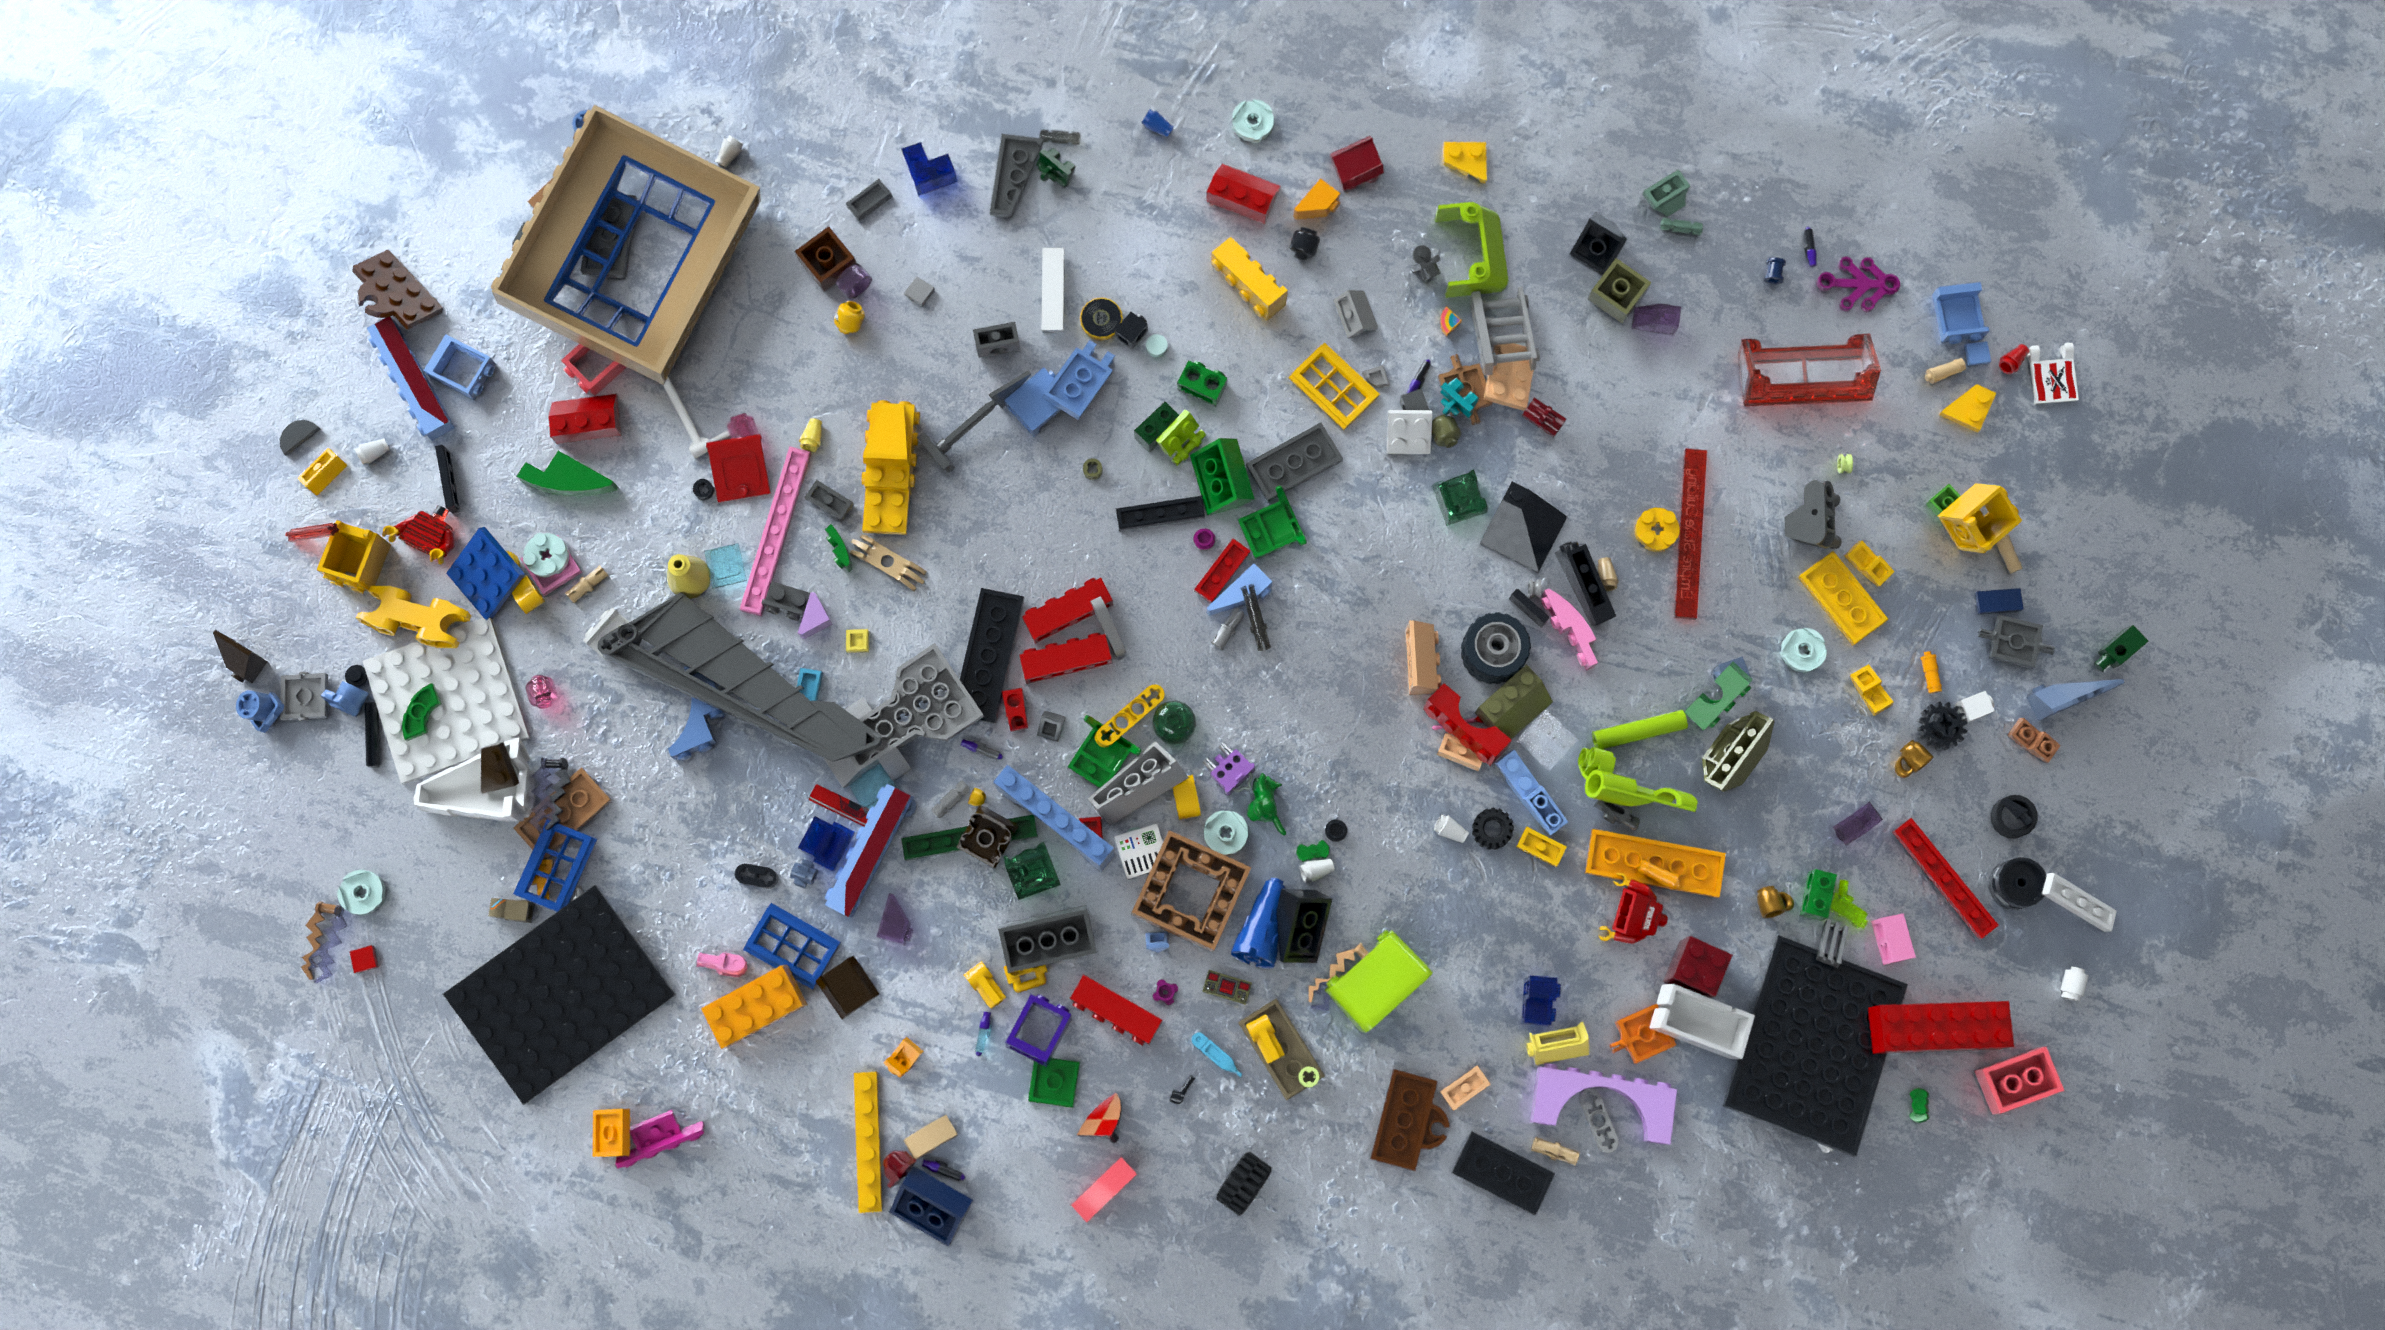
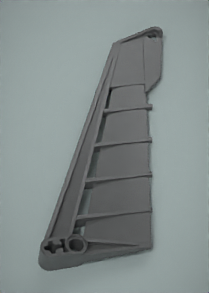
M682 592L633 621L622 624L598 641V649L606 660L617 662L832 762L877 749L882 744L880 734L835 702L810 701L800 692L804 687L801 685L796 688L771 668L774 665L771 661L765 663L742 644L744 641L741 638H735L716 622L712 615H708ZM634 633L631 639L625 640L627 634ZM643 639L655 647L646 651L639 647ZM665 652L690 668L683 671L657 656ZM698 672L725 689L720 691L693 675ZM734 693L760 710L756 711L729 696V694ZM767 713L771 715L772 717L776 718L777 720L781 721L787 726L778 723L777 721L767 717L765 714ZM867 734L874 738V741L866 744Z

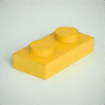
M1526 826L1516 848L1557 867L1567 846Z

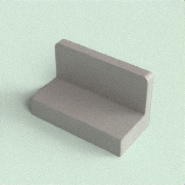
M1347 290L1333 300L1347 338H1354L1364 331H1375L1378 329L1364 291Z

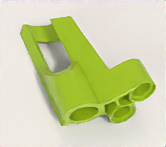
M1595 747L1591 749L1583 748L1580 751L1578 766L1582 776L1586 779L1585 792L1588 797L1620 806H1639L1656 802L1696 812L1698 801L1692 794L1671 788H1660L1655 791L1637 785L1635 779L1613 774L1616 762L1613 752Z

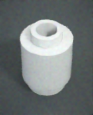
M2071 966L2070 970H2065L2060 989L2062 991L2061 997L2080 1002L2081 997H2084L2089 975L2084 974V969Z

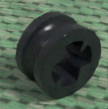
M699 479L693 485V492L698 499L708 500L713 496L714 488L708 480ZM707 485L708 492L700 494L699 487Z

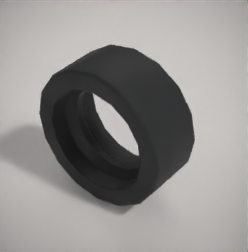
M2010 795L2005 797L2028 810L2027 814L2033 820L2029 826L2026 827L2024 825L2018 830L2008 828L2002 820V810L2005 805L2001 801L2004 798L2000 799L1993 806L1991 823L1994 829L2006 838H2019L2027 835L2037 824L2038 812L2035 805L2024 796Z

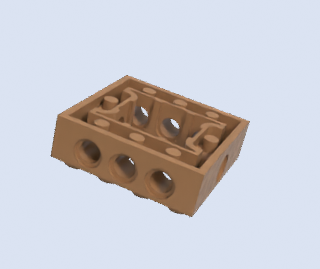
M1169 830L1131 915L1213 952L1251 867ZM1179 863L1220 881L1202 922L1191 914L1188 916L1175 910L1171 905L1161 904Z

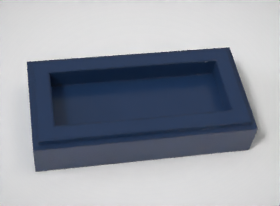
M2021 588L1977 591L1975 593L1978 614L2024 610Z

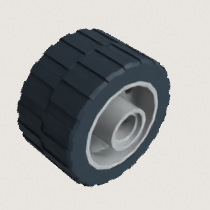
M1500 612L1488 613L1477 618L1470 625L1461 644V659L1463 660L1464 667L1471 676L1473 675L1480 682L1483 681L1487 684H1501L1511 679L1524 667L1531 649L1530 636L1525 626L1517 618ZM1492 646L1497 647L1499 651L1494 650Z

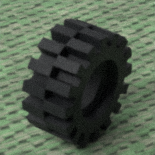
M1495 808L1485 809L1477 815L1472 824L1474 840L1476 843L1479 842V846L1482 848L1483 846L1488 850L1502 848L1513 836V820L1508 817L1509 814L1507 812H1502L1503 810L1500 808L1499 810ZM1493 820L1500 824L1501 833L1499 836L1490 837L1485 833L1484 826L1488 821Z

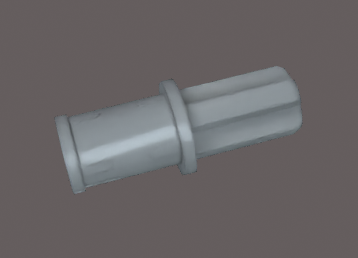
M1233 608L1224 624H1220L1221 628L1211 643L1223 650L1232 634L1236 633L1235 629L1244 617V612L1239 608Z

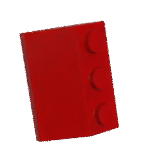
M1221 164L1214 173L1207 189L1206 202L1265 224L1281 186Z
M617 394L557 401L551 404L548 415L550 437L556 444L621 436Z

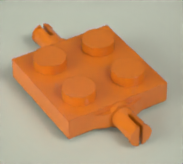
M1657 1003L1615 1022L1621 1040L1609 1044L1610 1048L1619 1045L1611 1050L1613 1053L1625 1048L1629 1052L1633 1063L1636 1064L1676 1046L1673 1037L1649 1028L1654 1010L1659 1008Z

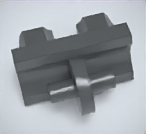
M1424 245L1417 246L1412 253L1413 260L1417 263L1411 266L1413 273L1418 271L1422 281L1441 274L1436 264L1441 261L1439 255L1431 257V251L1428 247Z

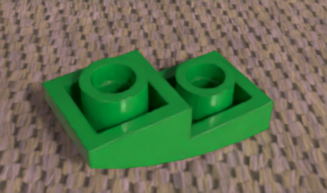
M830 524L825 531L828 535L826 537L827 541L835 548L832 550L835 555L833 560L841 569L845 567L850 572L852 570V562L849 552L837 530Z

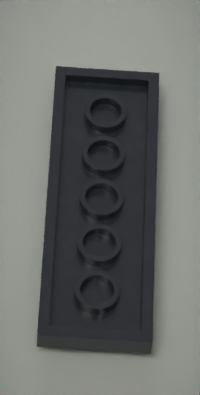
M985 588L980 590L960 681L984 715L979 722L996 725L1002 691L1005 686L1025 598L1024 596Z

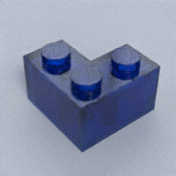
M921 142L901 149L918 196L958 182L949 154L928 160Z
M1530 975L1524 979L1521 1024L1549 1027L1552 1025V1022H1555L1556 1008H1553V1002L1556 1001L1557 997H1560L1561 984L1557 983L1558 978Z

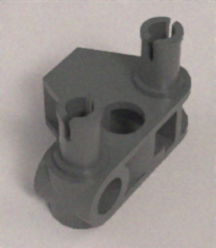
M1813 480L1805 485L1804 505L1784 517L1786 537L1824 549L1829 547L1831 549H1838L1841 546V538L1835 535V507L1839 505L1841 499L1838 494L1834 493L1830 481L1820 482Z

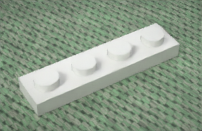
M2055 873L2047 874L2042 895L2100 930L2112 932L2116 910Z

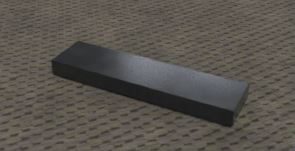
M1202 496L1116 508L1119 531L1205 518Z

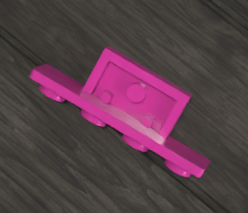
M673 1110L630 1127V1135L636 1148L630 1150V1156H616L615 1165L617 1168L623 1166L627 1168L634 1165L638 1160L652 1158L665 1149H675L682 1142L697 1140L704 1134L705 1125L703 1121L681 1129Z

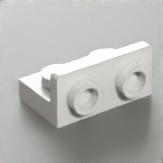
M611 608L601 615L600 622L595 627H591L586 632L583 641L603 657L597 646L600 638L622 624L629 623V621L614 608ZM633 633L627 634L625 636V640H627Z

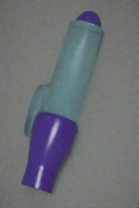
M984 1011L979 1025L975 1048L978 1057L984 1053L986 1039L991 1033L990 1012Z

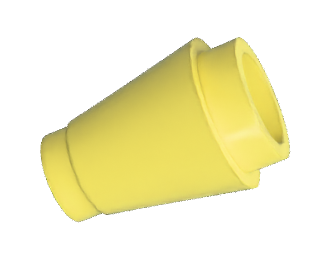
M815 418L809 420L799 439L800 447L803 450L816 452L817 448L820 447L822 428L820 420Z

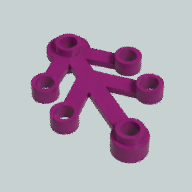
M1843 257L1839 261V269L1848 271L1856 279L1835 278L1832 273L1824 272L1816 281L1817 287L1822 291H1829L1832 287L1857 288L1848 297H1844L1840 301L1839 307L1845 312L1851 310L1854 302L1868 289L1878 290L1870 298H1865L1862 301L1861 309L1864 312L1872 311L1875 303L1885 294L1893 295L1900 289L1899 278L1894 274H1884L1870 257H1865L1860 262V269L1853 264L1850 257ZM1842 262H1848L1849 266H1844ZM1864 262H1868L1870 267H1866ZM1862 271H1870L1877 280L1869 279ZM1821 281H1826L1828 286L1823 285ZM1885 283H1890L1892 288L1887 287ZM1843 302H1848L1850 306H1844ZM1865 302L1870 303L1871 307H1866Z

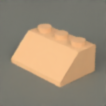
M1411 620L1408 622L1405 630L1409 695L1433 694L1441 686V675L1437 674L1436 666H1440L1439 652L1435 653V644L1439 642L1438 631H1434V624Z

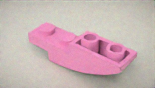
M1546 589L1542 594L1541 602L1544 609L1549 610L1552 616L1550 621L1555 630L1558 629L1560 634L1568 631L1567 637L1571 646L1576 647L1579 664L1584 666L1586 671L1594 668L1598 662L1590 645L1594 644L1597 639L1581 614L1566 599L1551 589Z

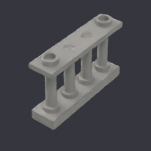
M1518 287L1517 298L1494 301L1482 300L1480 291L1471 292L1470 307L1484 376L1492 375L1493 366H1496L1497 363L1529 360L1530 369L1535 370L1536 362L1540 361L1539 348H1535L1527 311L1529 299L1528 295H1524L1523 287ZM1518 307L1520 315L1489 319V317H1485L1484 312L1491 309ZM1521 324L1523 334L1496 337L1488 334V330L1492 327ZM1525 342L1527 349L1526 352L1498 355L1492 353L1491 350L1493 345Z

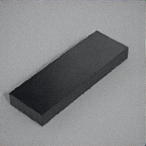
M443 445L435 446L445 507L451 513L460 512L450 451Z

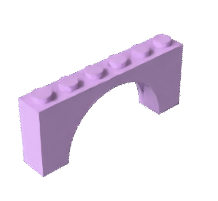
M1545 1063L1543 1067H1537L1530 1118L1531 1123L1556 1126L1562 1107L1573 1095L1587 1088L1600 1087L1616 1091L1632 1103L1642 1121L1643 1141L1663 1145L1671 1144L1677 1089L1671 1088V1084L1657 1082V1086L1649 1085L1648 1080L1634 1078V1082L1625 1081V1076L1612 1074L1611 1078L1602 1077L1603 1073L1597 1071H1589V1074L1580 1073V1069L1566 1067V1071L1558 1070V1065Z

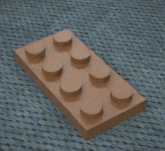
M582 767L570 777L571 784L562 788L566 794L555 803L563 810V813L557 816L561 820L558 824L576 831L584 827L612 802L610 797ZM549 796L532 811L529 817L524 818V821H520L513 827L532 850L546 820L552 821L551 815L556 811ZM555 831L548 848L557 851L563 845L567 836ZM545 853L543 860H547L551 855Z

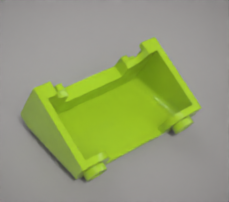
M1393 930L1382 932L1376 938L1378 940L1376 947L1345 975L1340 977L1335 975L1326 983L1328 987L1324 991L1354 1026L1363 1033H1367L1433 973Z

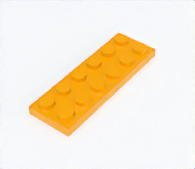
M1592 829L1585 874L1623 881V877L1616 874L1623 873L1630 881L1634 879L1645 885L1669 889L1658 883V881L1638 872L1642 861L1646 860L1662 869L1679 875L1677 880L1681 881L1678 888L1674 886L1672 890L1719 898L1726 853Z

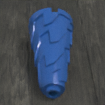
M1278 878L1267 880L1260 894L1256 897L1249 916L1247 915L1242 930L1237 935L1231 950V955L1237 960L1249 965L1250 962L1256 963L1255 967L1274 968L1279 950L1277 948L1279 939L1276 910L1281 889H1286L1282 880Z

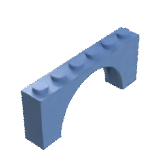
M1008 764L993 781L997 791L1044 822L1100 872L1105 869L1115 856L1114 848Z

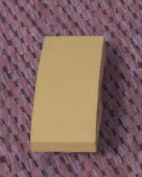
M947 1115L913 1133L904 1139V1142L912 1157L917 1160L934 1151L936 1147L955 1138L958 1134Z

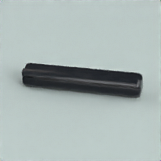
M375 702L365 703L366 766L370 768L379 767L380 765L379 715Z

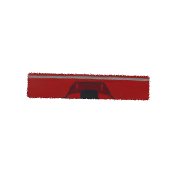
M818 784L815 785L808 798L810 801L864 827L868 821L866 816L870 809Z

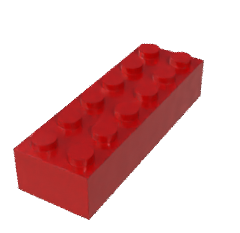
M2009 1001L1878 1005L1868 1008L1873 1054L1995 1050L2015 1047Z

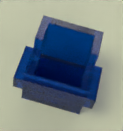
M814 816L798 849L813 857L814 863L834 872L855 832L835 821L831 825Z

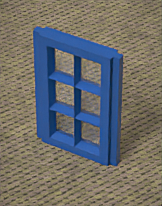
M770 903L743 950L774 968L788 965L795 980L814 990L817 985L816 980L825 972L841 942L775 904Z

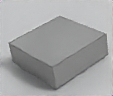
M916 276L904 294L923 307L935 289Z

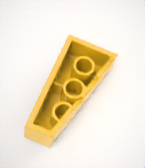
M1229 237L1211 252V264L1215 270L1221 271L1225 275V280L1230 286H1235L1240 291L1239 295L1245 302L1249 301L1254 306V312L1260 318L1263 316L1268 321L1286 306L1288 290L1284 286L1279 288L1276 284V279L1271 274L1266 276L1262 265L1255 260L1251 262L1249 260V253L1232 237Z

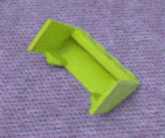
M1474 202L1438 205L1435 222L1463 220L1469 224L1478 223L1483 262L1474 263L1470 267L1468 272L1469 280L1448 282L1445 298L1470 296L1471 292L1480 291V294L1504 291L1508 284V272L1498 213Z

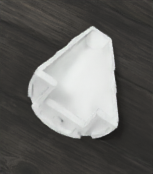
M520 738L504 743L519 780V784L513 787L482 794L481 755L478 754L454 768L450 767L418 784L413 798L414 805L421 811L452 817L465 816L504 822L524 821V818L531 815L536 798L534 770L529 771L530 766L527 761L531 760L529 753Z

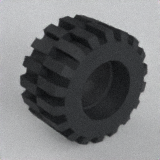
M1248 1151L1241 1157L1219 1189L1216 1200L1238 1216L1242 1215L1269 1178L1272 1167Z

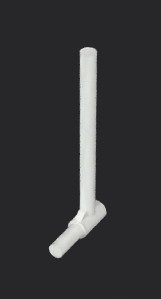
M667 377L663 386L693 441L689 450L694 459L708 452L706 443L733 438L729 430L710 440L701 438L671 380Z

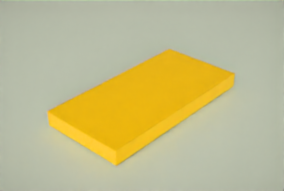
M1834 551L1798 576V579L1852 646L1889 620Z

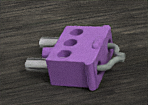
M1224 742L1221 743L1219 749L1227 757L1224 758L1221 754H1218L1215 757V760L1219 763L1218 766L1209 758L1203 760V764L1211 771V777L1225 790L1227 796L1231 795L1234 791H1249L1252 788L1250 783L1253 780L1252 773L1255 772V764L1250 763L1237 749L1232 751ZM1236 759H1239V760H1240V762H1238V763H1235L1234 761H1235ZM1221 774L1224 775L1223 778H1219L1218 776ZM1250 776L1247 782L1248 787L1243 786L1237 789Z

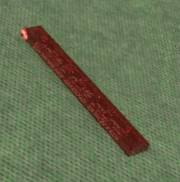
M1689 448L1684 450L1674 618L1697 619L1707 450Z

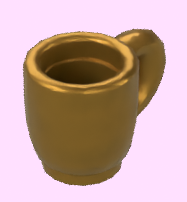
M1911 740L1900 750L1901 757L1895 763V772L1899 777H1909L1913 771L1914 773L1918 772L1934 757L1922 744ZM1902 760L1911 768L1909 771L1902 767Z
M1774 886L1763 887L1757 891V902L1762 918L1779 916L1785 911L1792 910L1794 907L1793 898L1787 893L1779 892Z

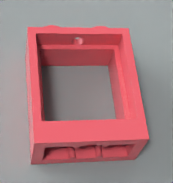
M578 344L561 360L566 366L563 370L571 378L576 377L580 381L578 385L585 393L590 391L596 396L627 367L613 361L589 382L577 370L574 364L590 349Z

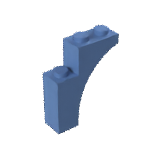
M688 666L684 667L685 671L690 668ZM697 672L693 675L719 690L717 683ZM691 697V710L687 724L680 737L668 748L670 756L675 761H684L692 757L691 754L697 751L705 752L710 750L712 745L717 742L707 719L714 720L723 716V711Z

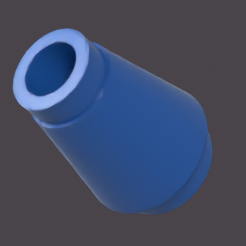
M1150 109L1142 121L1146 129L1167 138L1174 128L1157 110L1153 111Z

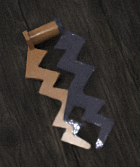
M319 901L315 906V914L305 925L313 932L306 937L312 945L313 951L302 957L307 964L301 966L309 980L314 979L310 969L317 968L318 965L323 972L320 977L314 980V983H319L332 976L327 966L335 962L328 954V950L342 943L335 932L348 927L342 916L344 908L341 905H332ZM321 913L335 914L336 917L329 920L333 926L323 930L330 940L321 945L316 939L324 934L316 924L326 920ZM320 956L322 961L316 965L313 958Z

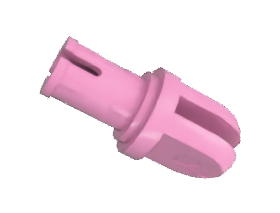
M702 952L698 954L697 967L716 969L718 975L740 977L747 970V962L740 955L725 952L719 956Z

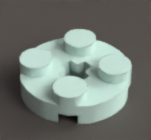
M1253 99L1252 101L1241 102L1235 108L1232 116V128L1241 139L1251 141L1252 143H1259L1262 139L1269 136L1273 130L1274 116L1270 106L1265 102ZM1257 117V124L1252 125L1249 123L1248 118L1253 119Z
M551 533L535 534L526 544L523 553V561L533 574L543 578L561 573L569 562V552L565 542L560 537ZM550 550L551 558L542 560L541 554Z
M1810 628L1796 629L1784 638L1780 656L1791 669L1797 672L1808 673L1817 669L1824 662L1827 649H1825L1823 637L1817 631ZM1806 645L1809 655L1800 654L1799 646L1803 647Z
M1224 810L1218 811L1208 818L1204 827V840L1210 849L1227 856L1239 852L1245 846L1248 838V827L1241 815L1233 811ZM1223 827L1225 829L1230 828L1232 830L1230 832L1231 837L1222 838L1220 836L1222 834L1220 829Z
M366 870L350 872L344 877L341 887L338 888L340 905L352 914H371L385 902L386 890L384 882L373 872ZM360 887L367 890L364 898L356 895L360 891Z

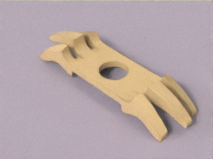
M864 534L860 538L873 545L872 548L865 543L852 539L851 543L868 555L865 556L863 553L851 550V555L885 572L915 592L916 587L902 577L903 575L921 584L925 582L908 569V567H911L923 575L927 573V571L915 563L904 559ZM889 555L893 557L894 563L892 566L884 567L881 564L884 556Z

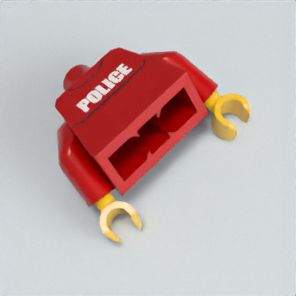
M1616 873L1623 877V882L1618 884L1613 881V884L1616 886L1625 885L1628 889L1624 888L1612 928L1615 932H1612L1607 926H1601L1599 929L1607 930L1608 935L1604 937L1598 935L1602 941H1608L1610 938H1613L1617 942L1634 944L1645 939L1646 936H1654L1658 926L1664 927L1668 921L1667 915L1662 913L1663 905L1657 902V896L1648 885L1634 879L1630 881L1625 874Z

